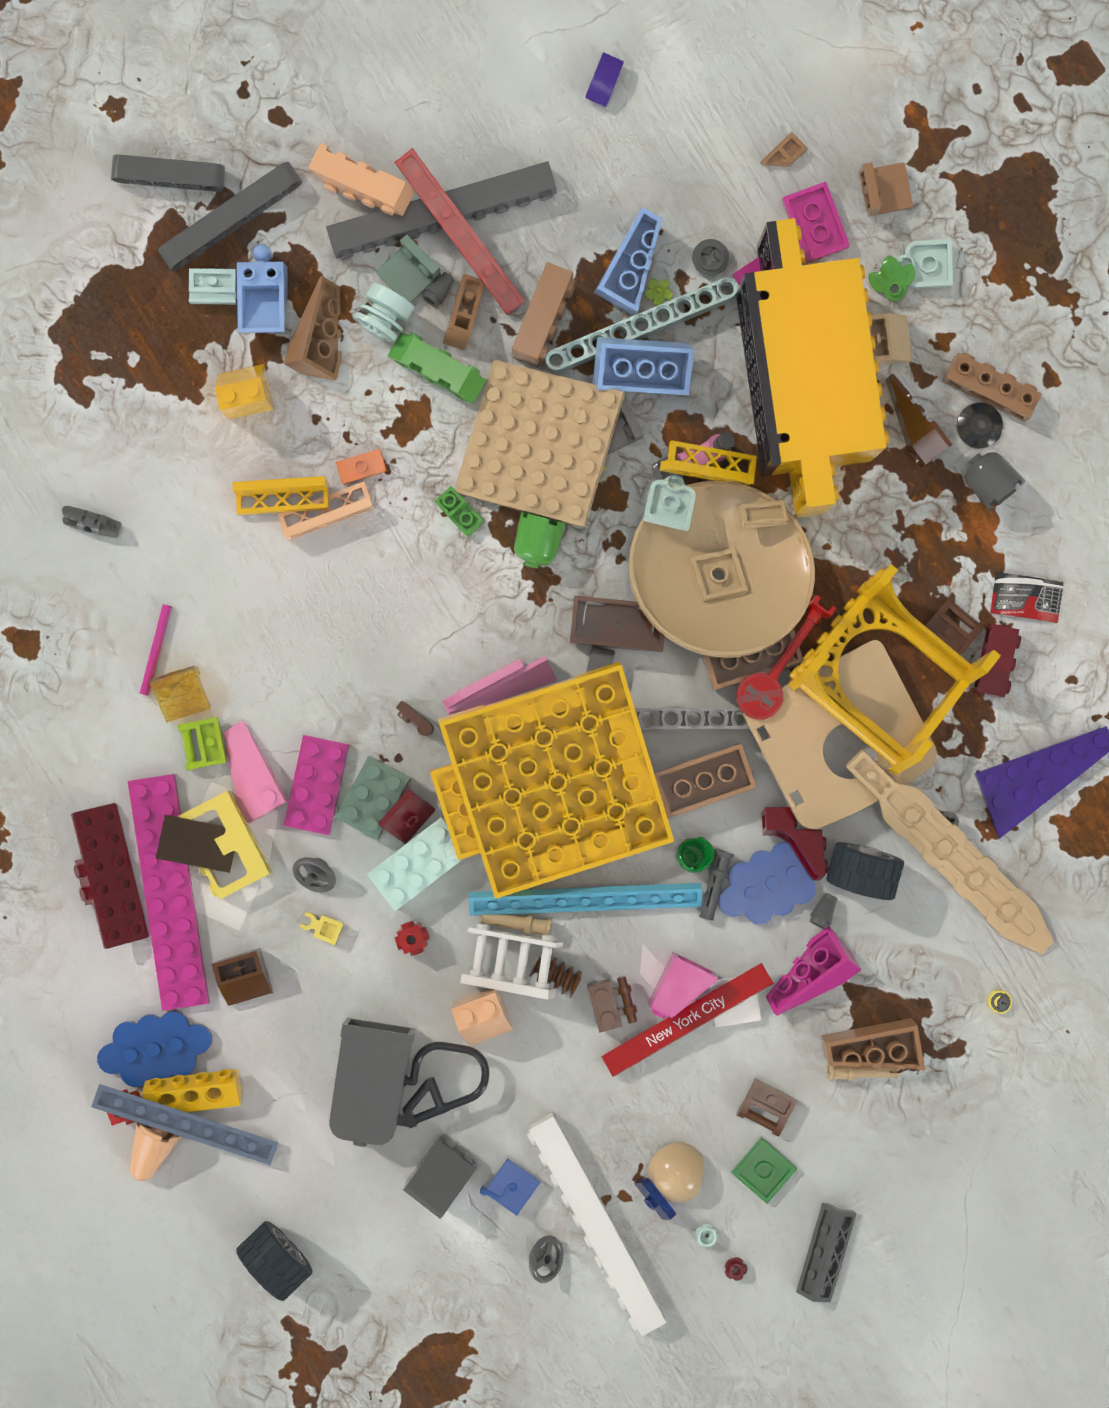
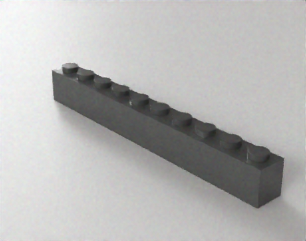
M549 161L445 192L465 220L473 219L477 221L486 218V214L493 212L502 214L507 212L510 207H525L530 205L531 201L540 199V201L549 200L556 194V185ZM417 199L409 202L403 216L395 213L391 216L380 210L326 226L336 259L341 258L344 260L353 257L354 253L372 252L376 250V247L384 244L386 247L393 246L406 235L413 240L425 232L430 234L440 232L442 227L423 201Z

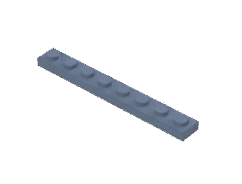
M101 1084L98 1085L91 1104L92 1108L271 1165L278 1145L276 1141Z

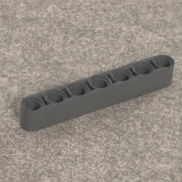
M289 162L280 164L163 244L158 249V253L171 271L182 268L296 190L302 184L301 178Z

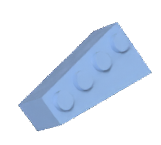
M644 207L636 215L594 292L633 316L639 309L647 273L662 223V218Z

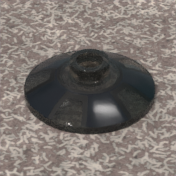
M979 402L970 404L961 411L956 427L960 439L966 445L976 449H983L993 445L1000 438L1003 430V421L996 408L987 403ZM979 420L985 422V428L978 426Z

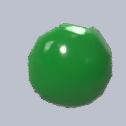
M703 837L688 838L678 847L676 858L681 868L690 873H698L707 869L713 862L715 851L712 844Z

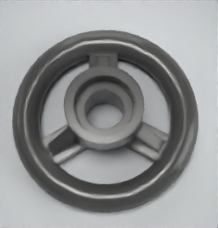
M304 857L298 859L293 865L292 871L295 879L303 887L311 891L324 893L332 890L336 885V876L333 870L321 858ZM302 865L308 872L306 879H304L299 870ZM320 880L328 882V884L319 886L312 884V882Z
M543 1236L534 1244L530 1251V1273L539 1283L550 1282L557 1276L563 1263L562 1245L554 1236ZM553 1245L555 1246V1249H556V1262H555V1263L552 1261V1254H551L552 1246H553ZM545 1266L551 1272L548 1275L542 1276L537 1270Z

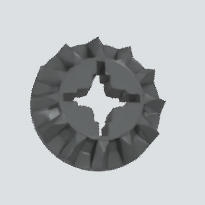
M706 239L695 247L692 262L695 269L702 273L703 276L714 277L722 273L727 267L729 253L722 242L715 239ZM712 250H715L714 258L717 261H712L709 266H706L707 259L704 255L709 256Z

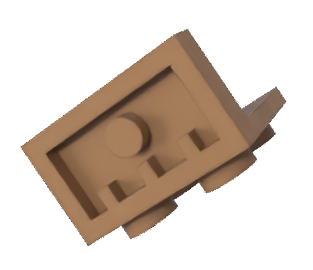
M872 162L862 165L859 170V176L868 217L911 209L913 207L905 163L873 168Z

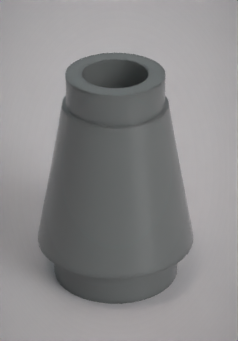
M443 272L442 275L424 289L423 299L435 308L442 305L454 282L453 277Z
M825 893L811 912L809 922L822 929H827L828 925H831L838 898Z

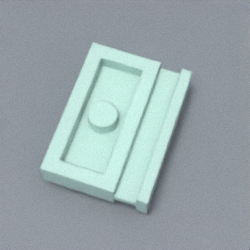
M189 269V303L236 305V269Z

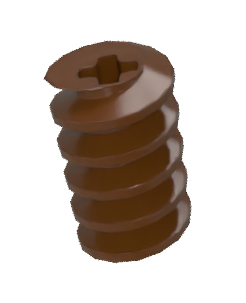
M539 956L529 975V977H531L535 973H538L537 981L539 977L542 956ZM553 957L550 960L547 983L554 982L553 988L557 989L561 986L562 995L570 991L571 998L581 980L582 972L578 970L573 974V966L565 970V962L562 961L559 965H556L557 958Z

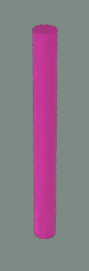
M162 604L139 694L149 696L172 606Z

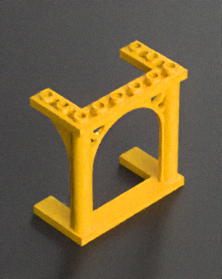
M890 564L885 570L881 567L875 575L873 574L867 582L865 581L857 590L859 596L848 601L844 606L846 612L843 616L838 615L830 624L833 627L829 633L825 631L816 641L819 646L815 650L811 648L804 656V661L791 672L789 676L792 679L787 686L793 691L797 688L803 690L891 764L888 770L896 776L923 759L934 744L928 738L967 687L987 674L1001 655L992 650L972 664L966 661L918 621L902 605L892 586L893 576L898 569ZM864 609H869L873 613L874 621L872 624L865 622L863 618ZM880 615L883 616L881 619H884V620L887 621L885 624H882L881 622H879V621H880ZM858 620V622L860 623V627L854 628L853 625L856 624ZM881 629L901 635L956 680L905 748L857 709L847 698L841 687L838 673L841 653L854 636L864 631ZM840 637L844 638V643L840 642ZM830 654L834 657L832 662L827 660ZM821 666H827L832 670V675L822 677L818 675V671ZM832 681L834 683V689H832L830 685L826 686L825 684Z

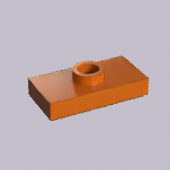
M380 449L336 462L343 485L387 472Z

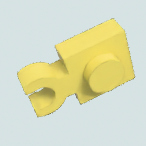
M305 912L304 915L311 919V924L301 923L300 927L304 930L314 929L313 937L335 945L344 923L324 914L318 920L312 912Z

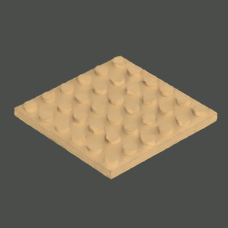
M493 360L455 486L456 492L463 496L585 528L625 393L615 389L597 390L595 384Z

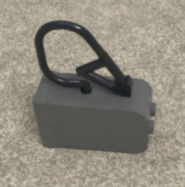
M346 1018L342 1024L340 1035L341 1044L329 1120L331 1132L339 1139L353 1141L355 1146L366 1147L367 1144L383 1145L392 1139L397 1125L409 1127L410 1129L417 1126L420 1122L478 1099L486 1090L489 1082L490 1070L486 1058L480 1051L470 1046L447 1042H432L423 1046L416 1053L412 1062L410 1077H408L407 1070L416 1028ZM434 1050H445L468 1054L478 1061L481 1067V1080L475 1091L444 1103L435 1078L430 1077L423 1082L402 1108L404 1115L400 1114L404 1087L417 1084L420 1064L426 1054ZM430 1091L435 1107L414 1115V1108Z

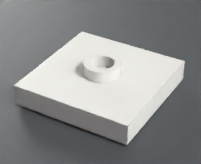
M738 976L717 979L709 987V993ZM757 994L714 1018L715 1027L760 1021L761 1015Z

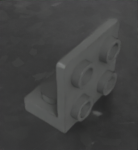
M626 395L624 396L607 455L641 440L644 435Z

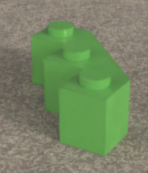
M401 332L387 355L403 368L418 373L430 383L445 388L458 399L471 404L474 403L486 382V379L479 375L480 370L469 364L465 366L451 358L452 355L441 348L437 350L424 343L423 338L413 332L410 335Z

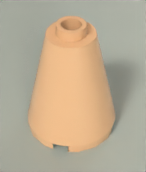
M137 1122L129 1169L132 1176L140 1181L150 1179L181 1139V1136Z

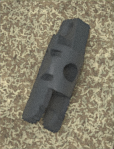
M72 506L62 507V515H64L62 519L63 524L113 538H117L121 532V522L105 515Z

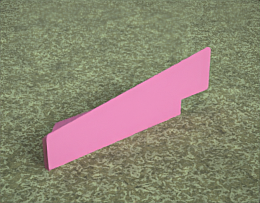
M545 656L525 667L521 660L518 659L456 692L451 697L443 700L442 703L448 714L452 715L480 705L486 706L556 681V676Z

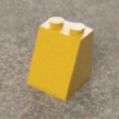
M264 364L218 374L215 391L219 410L228 419L274 410Z

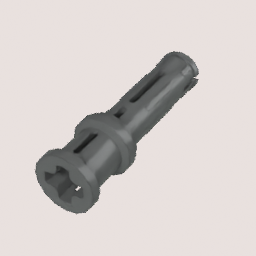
M714 849L713 864L708 870L711 876L701 913L699 914L700 918L711 921L714 920L724 878L727 879L729 876L727 871L730 860L734 858L733 853Z

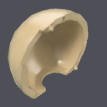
M672 1142L660 1148L651 1157L648 1166V1181L653 1191L662 1199L673 1203L687 1202L698 1196L703 1179V1156L692 1145L683 1142Z

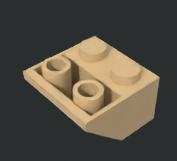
M891 313L871 315L872 326H869L870 336L874 335L875 350L872 351L873 358L878 360V365L912 362L907 315Z

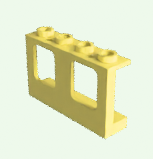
M231 790L179 815L180 818L192 820L212 809L216 810L226 832L224 835L214 839L223 855L236 851L247 870L246 876L225 887H221L212 869L199 867L203 876L207 875L211 882L209 884L211 893L214 897L218 896L219 900L273 873Z

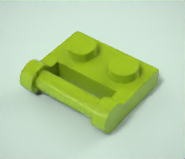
M219 717L177 725L178 732H181L187 760L185 764L186 771L227 763ZM192 729H196L202 759L200 761H196L190 733Z

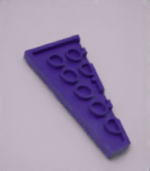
M1107 726L974 773L997 838L1000 839L1109 753V731Z

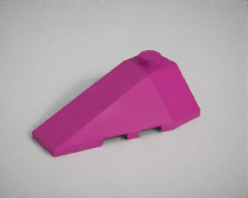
M830 926L822 930L807 943L806 946L808 948L800 958L796 957L793 961L795 965L787 975H782L766 996L776 1016L845 983L861 971L851 951Z

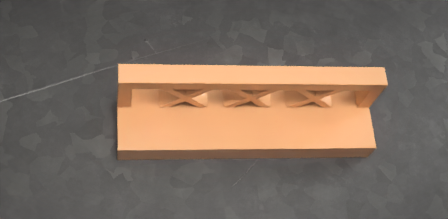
M365 482L329 494V504L332 499L338 498L345 501L343 506L335 510H323L321 515L314 518L306 517L308 511H304L303 515L298 513L300 511L279 513L278 516L285 538L291 540L374 509ZM363 490L364 499L356 502L349 500L354 491ZM348 494L346 499L341 497L343 495ZM323 497L311 501L313 504L324 503ZM292 514L301 517L298 524L288 527L285 517Z

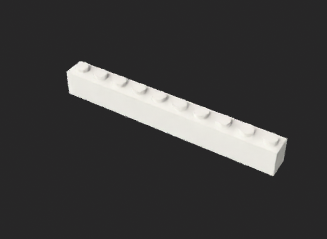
M554 1112L529 1125L530 1133L527 1136L533 1147L538 1146L541 1152L538 1156L543 1166H549L552 1172L549 1176L554 1186H560L563 1192L561 1198L567 1208L571 1206L575 1214L572 1218L578 1229L583 1228L586 1234L583 1238L588 1248H594L597 1254L594 1258L601 1270L605 1268L608 1274L606 1280L610 1288L617 1290L620 1296L617 1300L622 1310H628L631 1316L628 1320L633 1330H639L641 1336H644L664 1325L666 1318Z

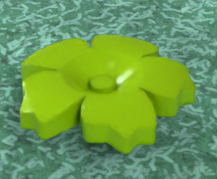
M653 278L649 281V290L644 292L645 297L649 301L654 299L655 306L665 303V300H671L673 294L671 289H667L670 286V282L667 279H660L658 284V281Z

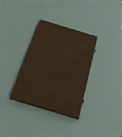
M165 815L155 859L230 873L235 851L223 855L214 840L225 834L224 826L180 818L179 816Z

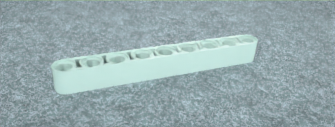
M728 277L720 279L555 348L546 355V368L552 374H560L595 359L596 348L592 345V342L597 337L615 338L614 332L622 330L626 334L624 339L641 340L730 303L736 296L738 290L737 283ZM729 286L732 289V294L724 295L720 288ZM701 295H708L711 298V302L703 304L700 302L699 297ZM687 304L690 311L682 313L678 310V305ZM663 312L668 315L669 319L666 322H660L656 315ZM642 321L647 324L648 328L644 331H639L636 329L635 324ZM574 348H580L584 354L579 358H575L572 356L571 351ZM553 357H559L563 363L558 367H554L550 364V360Z

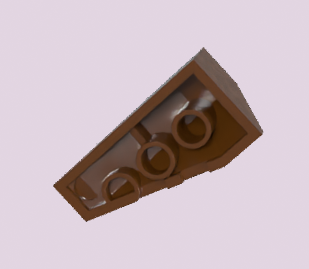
M891 374L885 381L907 449L910 452L908 455L915 465L919 464L922 468L953 444L934 420L929 422L926 419L925 409L921 405L911 402L912 396L894 374Z

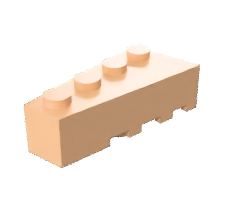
M322 143L319 144L308 168L325 184L324 188L334 194L337 191L341 192L344 197L352 201L356 199L362 200L361 202L370 208L380 207L381 211L391 216L394 213L400 216L404 215L415 192L406 181L382 170H378L376 173V170L362 161H359L357 164L354 160L348 158L346 154L338 151L335 155L328 149V146Z

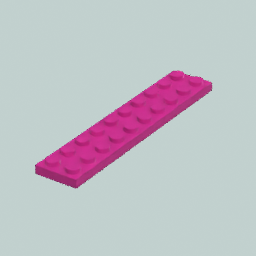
M175 774L127 781L162 1011L208 1004L210 1001L189 865L155 859L164 816L177 817L181 815Z

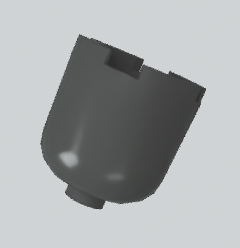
M989 452L983 456L978 453L969 461L971 466L965 475L967 485L988 511L994 509L992 504L995 502L1000 505L1016 492L1015 485L1018 483L1023 485L1025 483L1024 478L1011 464L996 452Z

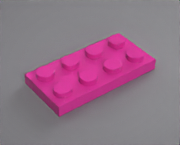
M303 735L284 826L330 835L349 744Z

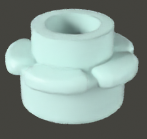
M703 1224L702 1227H698L695 1232L697 1243L705 1247L713 1246L718 1238L717 1229L713 1228L711 1224Z

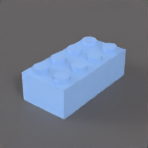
M597 337L593 384L596 385L597 390L615 389L627 392L689 395L694 348L689 343Z

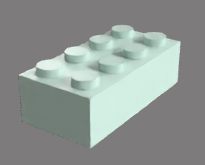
M444 817L439 818L367 873L368 877L394 911L398 910L461 861L457 858Z

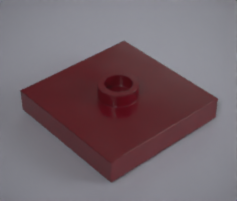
M408 789L378 824L385 831L406 844L436 809L415 792Z

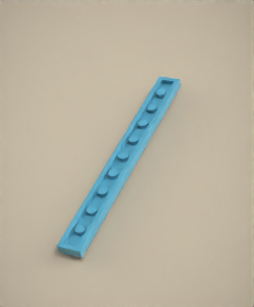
M701 883L529 889L495 899L493 891L469 892L470 916L482 914L503 915L702 907Z

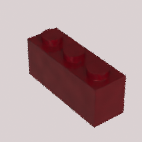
M993 623L987 625L980 658L992 650H995L1001 656L987 674L975 681L974 693L996 698H1005V695L1009 694L1011 689L1009 676L1016 666L1014 653L1021 643L1020 629Z

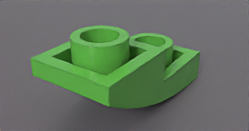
M452 486L434 501L468 538L485 523Z

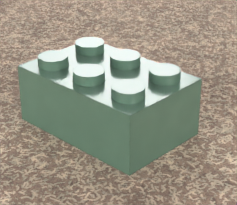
M368 756L335 818L375 840L379 839L384 830L378 824L379 821L401 798L412 777L373 756Z

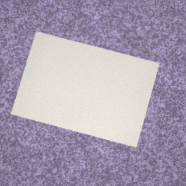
M211 782L202 803L230 790ZM231 790V792H232V794H233V796H234V798H235V800H236L235 792ZM213 809L194 819L195 821L224 826L216 810ZM272 810L248 824L268 864L279 811ZM236 851L234 852L230 873L213 870L221 887H225L247 874V870ZM189 865L196 912L240 931L263 878L219 900L218 896L214 897L210 891L209 884L211 882L208 876H203L199 867Z

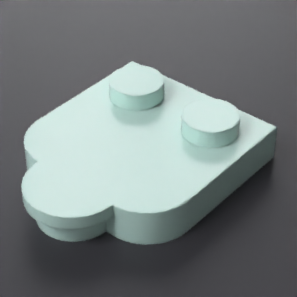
M952 239L913 241L906 247L905 254L896 258L901 267L913 264L915 278L909 285L911 288L953 287Z
M670 475L664 480L654 481L648 492L643 521L689 531L696 498L695 491L685 485L683 479L678 475Z

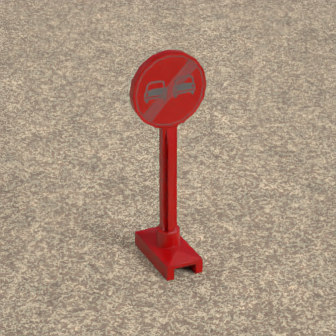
M820 596L812 597L807 607L809 612L805 616L806 620L769 674H752L739 684L736 692V701L740 710L746 716L764 720L772 717L780 709L783 702V691L780 683L777 681L778 677L812 627L817 625L820 619L824 620L831 617L837 609L836 607L831 606L825 609L823 604H818L821 599Z

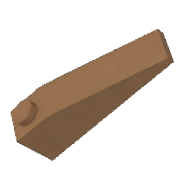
M324 276L319 278L293 334L284 364L300 374L334 381L337 379L341 363V351H338V338H341V330L338 329V316L341 314L340 286Z

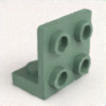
M406 235L400 240L402 247L376 273L392 291L412 303L441 273L440 268Z

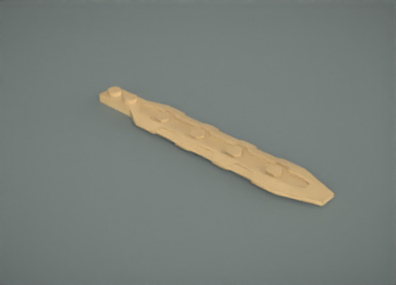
M863 749L845 765L878 798L884 821L899 836H903L920 852L921 857L932 868H936L964 899H968L1001 936L1039 954H1043L1054 943L1037 904L1019 887L1014 886L998 870L999 867L988 856H984L955 824L947 820L918 787L894 781Z

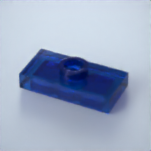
M639 1178L634 1183L645 1197V1204L651 1210H655L662 1220H671L677 1215L649 1178Z

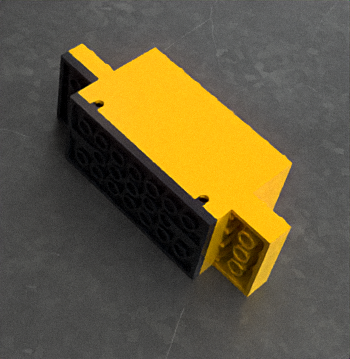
M795 218L766 222L757 244L761 271L744 274L736 294L761 476L789 473L795 518L823 515L836 504V500L839 499L837 485L833 486L832 476H835L836 466L871 462L886 449V445L889 444L888 431L884 430L883 427L886 414L884 406H880L879 397H882L881 383H877L876 374L879 373L878 360L873 358L872 350H875L874 335L870 336L869 326H872V316L866 309L869 296L867 288H863L862 279H865L864 265H860L859 258L802 265L805 263L804 250L799 249L798 240H801L800 225H796ZM769 294V297L763 300L760 295Z

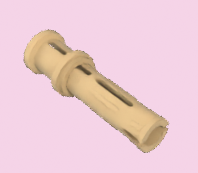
M482 914L481 923L523 931V934L528 936L530 934L542 936L550 935L552 919L533 918V915L520 917L510 914Z
M827 1063L828 1081H833V1079L853 1081L855 1078H899V1073H897L899 1069L891 1067L829 1066Z

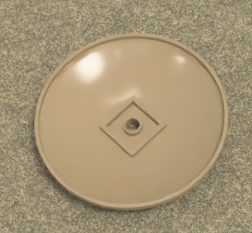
M704 481L687 485L696 494L689 531L646 522L643 519L636 529L631 543L628 566L631 587L636 601L644 615L660 633L687 650L702 655L723 658L747 656L763 651L781 641L794 629L810 603L815 582V567L808 539L799 523L788 510L789 522L787 525L742 529L738 511L739 505L776 501L766 493L753 487L735 482ZM714 571H721L725 578L723 580H716L712 573Z

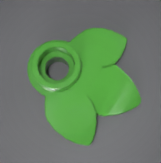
M890 255L883 260L880 272L869 273V283L876 292L884 293L887 299L893 302L900 301L906 296L907 287L915 278L913 264L901 267L898 260ZM893 286H899L897 293L891 292Z

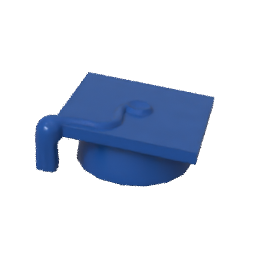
M507 1158L487 1188L484 1185L481 1186L480 1194L488 1195L517 1216L541 1182Z

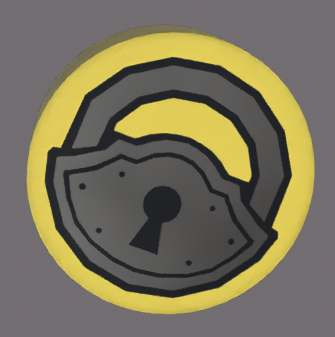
M997 989L988 995L987 1005L995 1013L1003 1014L1011 1008L1012 999L1007 992Z

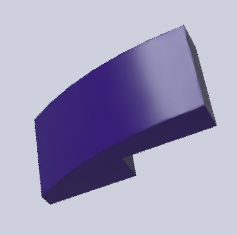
M603 52L585 98L606 107L624 61Z

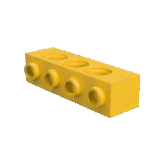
M223 1069L217 1072H200L193 1075H176L170 1078L146 1080L142 1096L144 1099L184 1112H194L240 1106L243 1092L238 1069Z

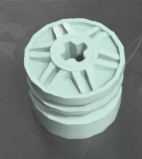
M372 283L365 296L372 306L360 304L359 309L364 314L356 312L353 319L370 334L395 343L398 336L393 331L401 333L403 329L395 320L407 322L415 307L408 300L389 288L378 283Z

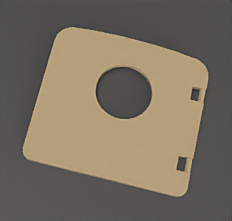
M878 640L869 641L840 657L838 673L841 687L847 698L857 709L905 748L924 723L883 644ZM822 666L818 671V675L829 677L832 675V670L827 666ZM832 681L825 684L826 686L830 685V687L834 689V683ZM787 685L782 687L783 702L780 709L772 717L764 720L753 719L743 713V717L750 731H752L783 795L786 797L795 818L802 826L810 829H819L879 801L858 778L845 779L837 776L828 768L823 756L824 741L829 732L842 723L800 688L793 691ZM761 726H764L770 737L764 741L757 730ZM933 744L919 763L896 776L888 770L891 764L877 752L875 762L894 781L908 784L933 767L937 758V751ZM796 790L803 801L798 805L795 804L790 794Z

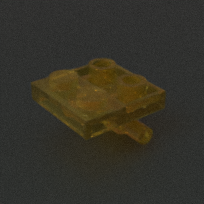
M198 666L168 672L166 675L150 679V686L166 723L211 709V704L199 678L200 671Z

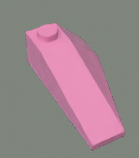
M242 721L224 731L236 802L249 824L289 800L246 723Z

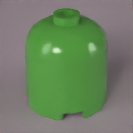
M521 511L514 543L515 554L518 558L525 561V566L538 569L539 565L552 563L557 556L566 523Z

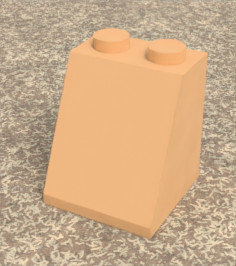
M486 989L453 1002L451 1007L453 1017L460 1034L469 1046L513 1030L499 990Z

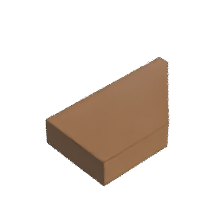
M791 132L760 164L762 166H791L808 148Z

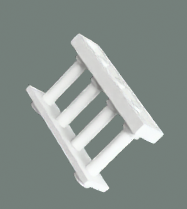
M477 923L476 927H468V932L476 933L478 936L473 969H470L468 973L461 974L460 983L547 1000L555 998L557 988L549 987L547 981L552 947H563V942L556 941V936L542 935V938L490 929L491 925ZM487 936L499 938L495 972L492 973V976L484 975V971H482ZM508 940L521 942L517 974L513 980L505 979L506 975H504ZM530 943L543 946L539 977L535 984L527 983L528 979H525Z

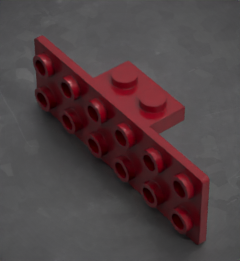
M112 803L72 813L71 817L82 858L75 860L74 873L80 881L81 888L79 889L81 900L85 902V906L93 904L103 948L109 949L148 938L146 922L117 804Z

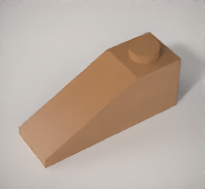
M463 274L447 324L443 344L465 350L473 330L484 284L480 279Z

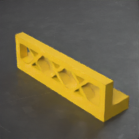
M670 441L668 460L661 462L660 471L713 481L750 485L754 484L757 456ZM676 447L683 448L688 457L683 461L675 460ZM699 452H704L709 459L704 465H700L694 457ZM720 456H725L730 463L725 469L720 468L716 462V459ZM742 459L749 461L748 473L741 472L737 466V463Z
M325 476L232 482L233 492L236 495L237 515L329 509V482ZM316 492H323L324 503L313 504L309 498ZM291 494H298L303 498L297 505H290L286 502ZM270 495H275L280 499L274 507H267L263 503ZM242 497H253L257 501L251 508H242Z

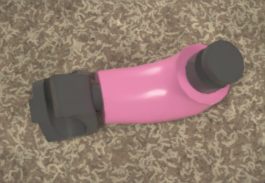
M724 432L713 435L700 446L731 451L735 440L730 433ZM684 451L677 454L675 460L683 461L688 456ZM699 452L694 456L700 465H704L709 461L704 452ZM668 456L652 464L656 480H664L670 475H678L682 479L684 478V475L660 471L661 462L668 460ZM720 456L718 459H716V462L719 464L726 459V457Z

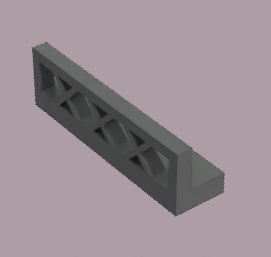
M822 1203L796 1293L813 1302H831L856 1218V1212L839 1209L829 1203ZM846 1216L845 1224L841 1227L843 1218ZM840 1240L838 1247L835 1249L836 1242ZM833 1262L832 1269L828 1272L829 1266ZM827 1285L824 1295H821L823 1287Z

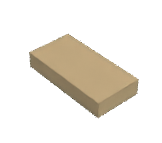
M785 500L742 504L738 507L742 529L787 525L789 522Z

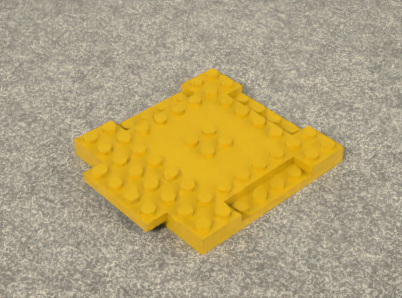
M620 662L575 675L572 679L493 704L480 705L438 719L451 764L429 770L458 860L481 853L495 899L674 842Z

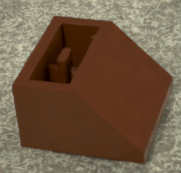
M261 948L221 959L211 964L217 986L228 1006L273 993Z

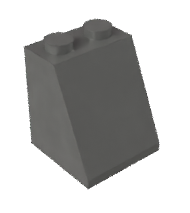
M442 1136L438 1138L407 1178L403 1191L439 1219L444 1216L477 1168L476 1159L466 1151L462 1153L456 1148L457 1144L449 1137L444 1139Z

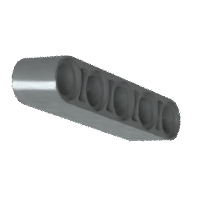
M117 154L113 155L110 179L124 184L221 192L224 185L225 166L217 163Z

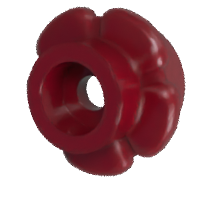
M731 1258L725 1263V1275L729 1279L739 1281L747 1273V1265L743 1263L741 1258Z

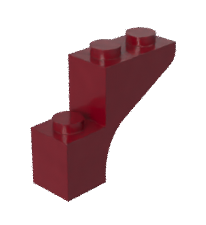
M765 807L761 813L762 836H775L786 841L810 878L816 881L821 880L825 873H828V860L824 859L827 841L826 837H823L822 829L794 830V828H797V819L791 807Z

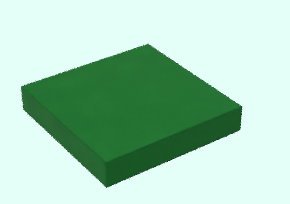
M761 1137L731 1173L767 1204L794 1174L797 1167Z

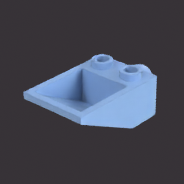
M259 244L253 250V257L258 262H237L238 333H285L288 267L284 262H267L271 258L272 253L271 249L265 244ZM268 272H276L274 277H268ZM246 273H252V276L246 278Z

